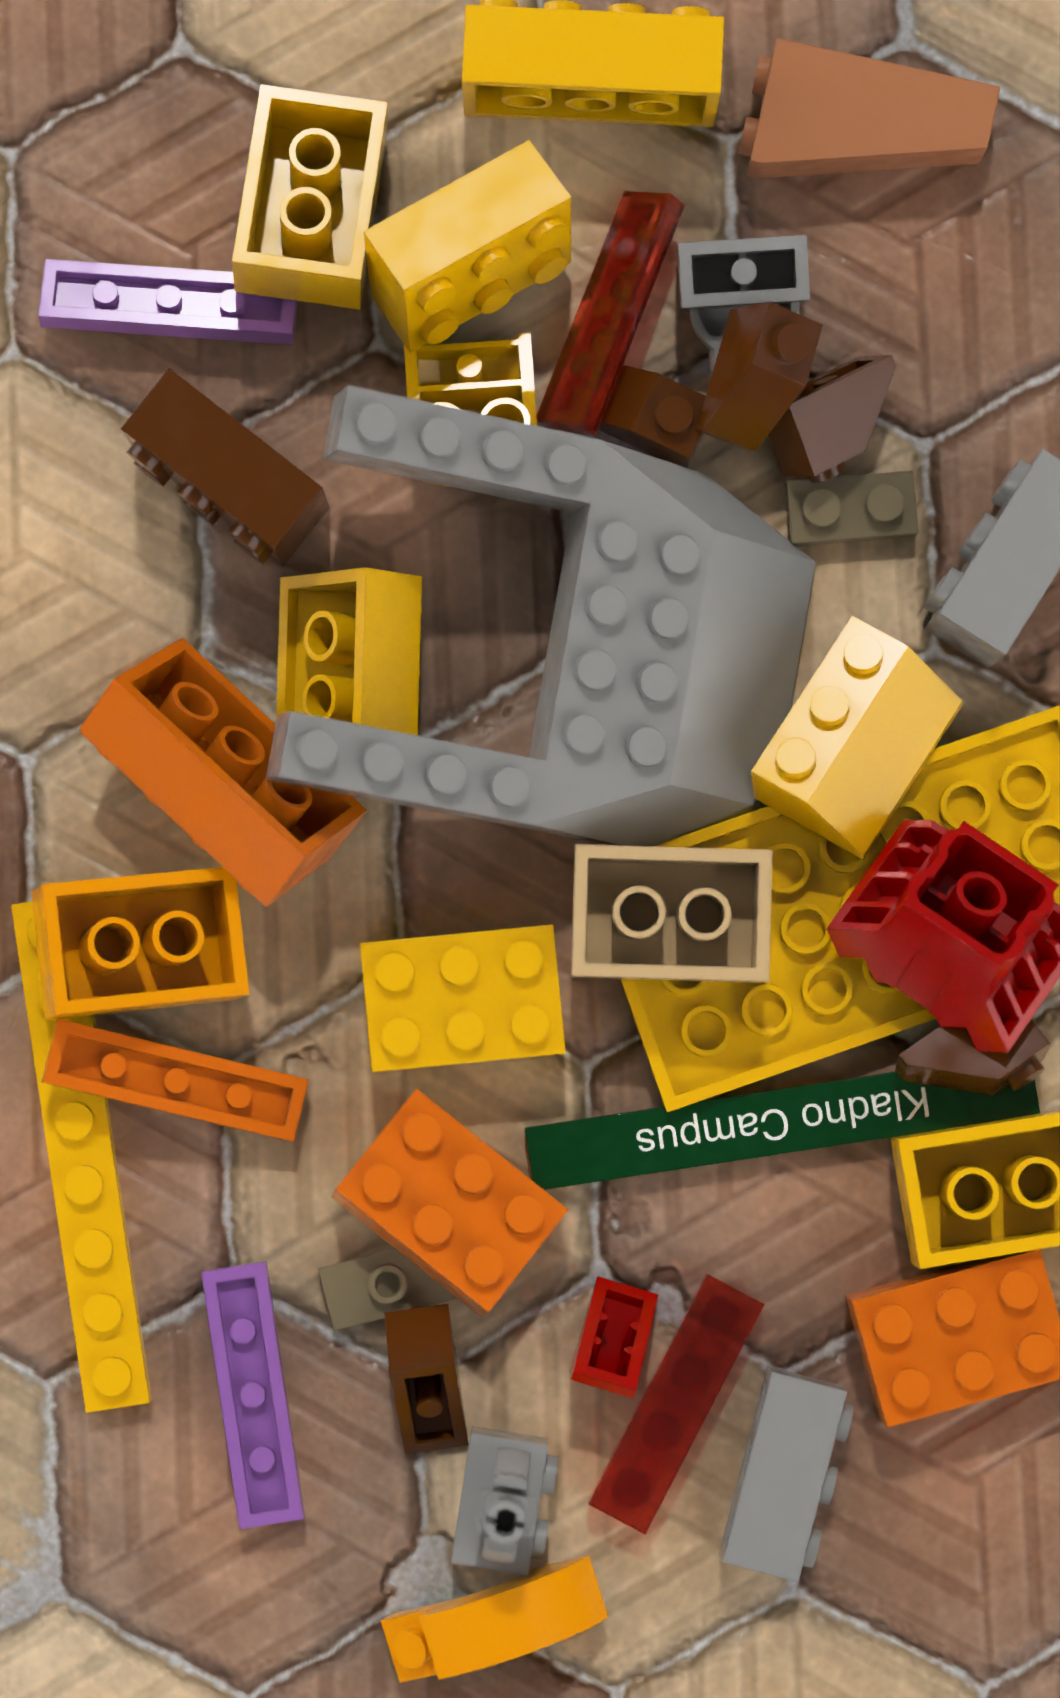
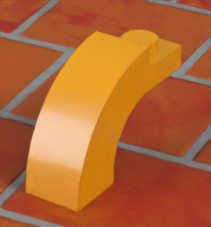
M586 1555L538 1566L530 1570L528 1575L518 1576L492 1588L457 1599L396 1612L380 1621L399 1682L401 1683L437 1675L438 1680L493 1666L567 1639L600 1623L609 1616L590 1556Z

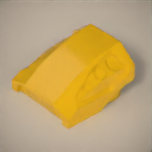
M518 333V339L424 345L411 353L404 345L407 398L537 426L530 333Z

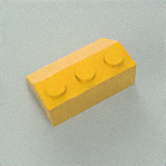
M364 567L280 577L276 718L279 714L293 711L418 736L422 576Z
M852 616L751 770L753 798L864 860L960 710L962 700L907 645Z

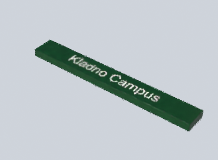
M894 1071L703 1100L670 1112H666L663 1106L525 1127L533 1182L543 1190L930 1132L1039 1114L1040 1109L1035 1079L1016 1092L1007 1085L991 1096L902 1081L898 1073Z

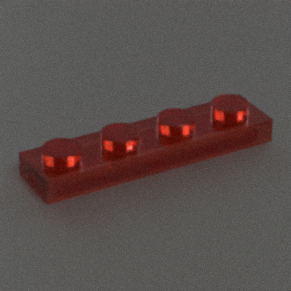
M624 191L537 412V421L545 427L563 432L596 436L685 207L671 193Z
M708 1273L705 1274L589 1497L588 1505L646 1535L765 1305L763 1302Z

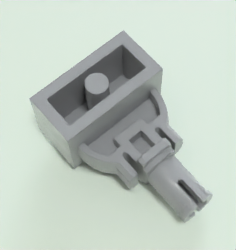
M807 235L678 243L680 311H689L691 324L696 335L709 350L710 372H713L730 309L772 302L799 314L800 304L807 303L810 300Z
M472 1426L451 1563L528 1575L531 1558L543 1560L549 1521L537 1519L541 1493L553 1495L559 1456L547 1455L548 1438Z

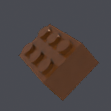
M168 368L121 427L122 432L131 444L126 453L135 460L134 465L162 487L165 486L169 479L173 480L180 486L177 493L185 499L183 503L212 526L219 518L223 519L232 526L228 533L235 538L233 542L262 565L271 557L284 566L330 508L322 486L170 368Z

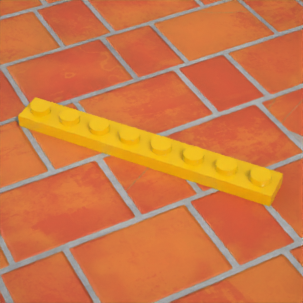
M32 901L12 904L13 923L86 1413L150 1403L152 1395L108 1099L41 1083L57 1019L45 1020ZM95 1015L62 1019L97 1028Z

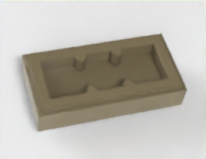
M395 1248L318 1268L334 1331L385 1318V1312L406 1310L413 1307H428L457 1299Z

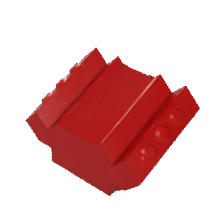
M903 820L826 928L839 957L864 958L875 982L887 983L915 1000L937 1018L940 1027L967 1028L977 1051L1008 1053L1060 978V905L1054 902L1053 894L1059 884L965 821L961 823L958 829L948 831L933 820Z

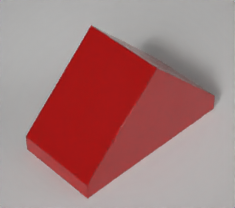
M597 1276L569 1370L570 1380L634 1398L659 1294Z

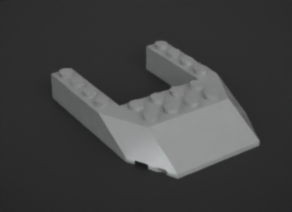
M347 385L334 396L323 460L571 512L529 757L288 711L277 715L266 780L614 846H657L665 841L767 806L753 798L751 770L791 710L816 563L813 559L707 474L604 440Z

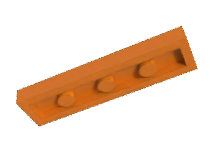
M62 1019L56 1020L41 1083L288 1142H294L309 1079Z

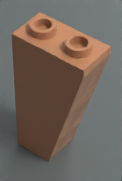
M777 38L772 58L759 56L751 94L763 96L759 119L746 116L738 154L750 157L746 176L756 179L979 164L988 148L1001 86Z

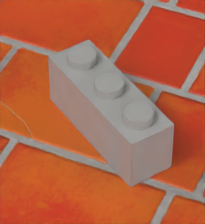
M767 1366L719 1550L722 1562L799 1582L802 1566L813 1568L822 1533L821 1530L812 1528L818 1504L829 1505L838 1473V1467L829 1465L835 1440L846 1441L854 1412V1404L845 1402L847 1391L841 1385Z

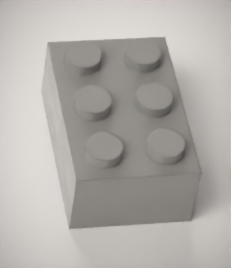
M1044 449L1038 453L1030 464L1020 458L1014 468L1008 472L991 499V502L1000 507L995 517L986 512L980 522L976 523L957 555L967 560L961 571L951 567L946 576L942 577L923 607L933 613L924 628L925 630L987 669L1007 654L1060 569V459Z

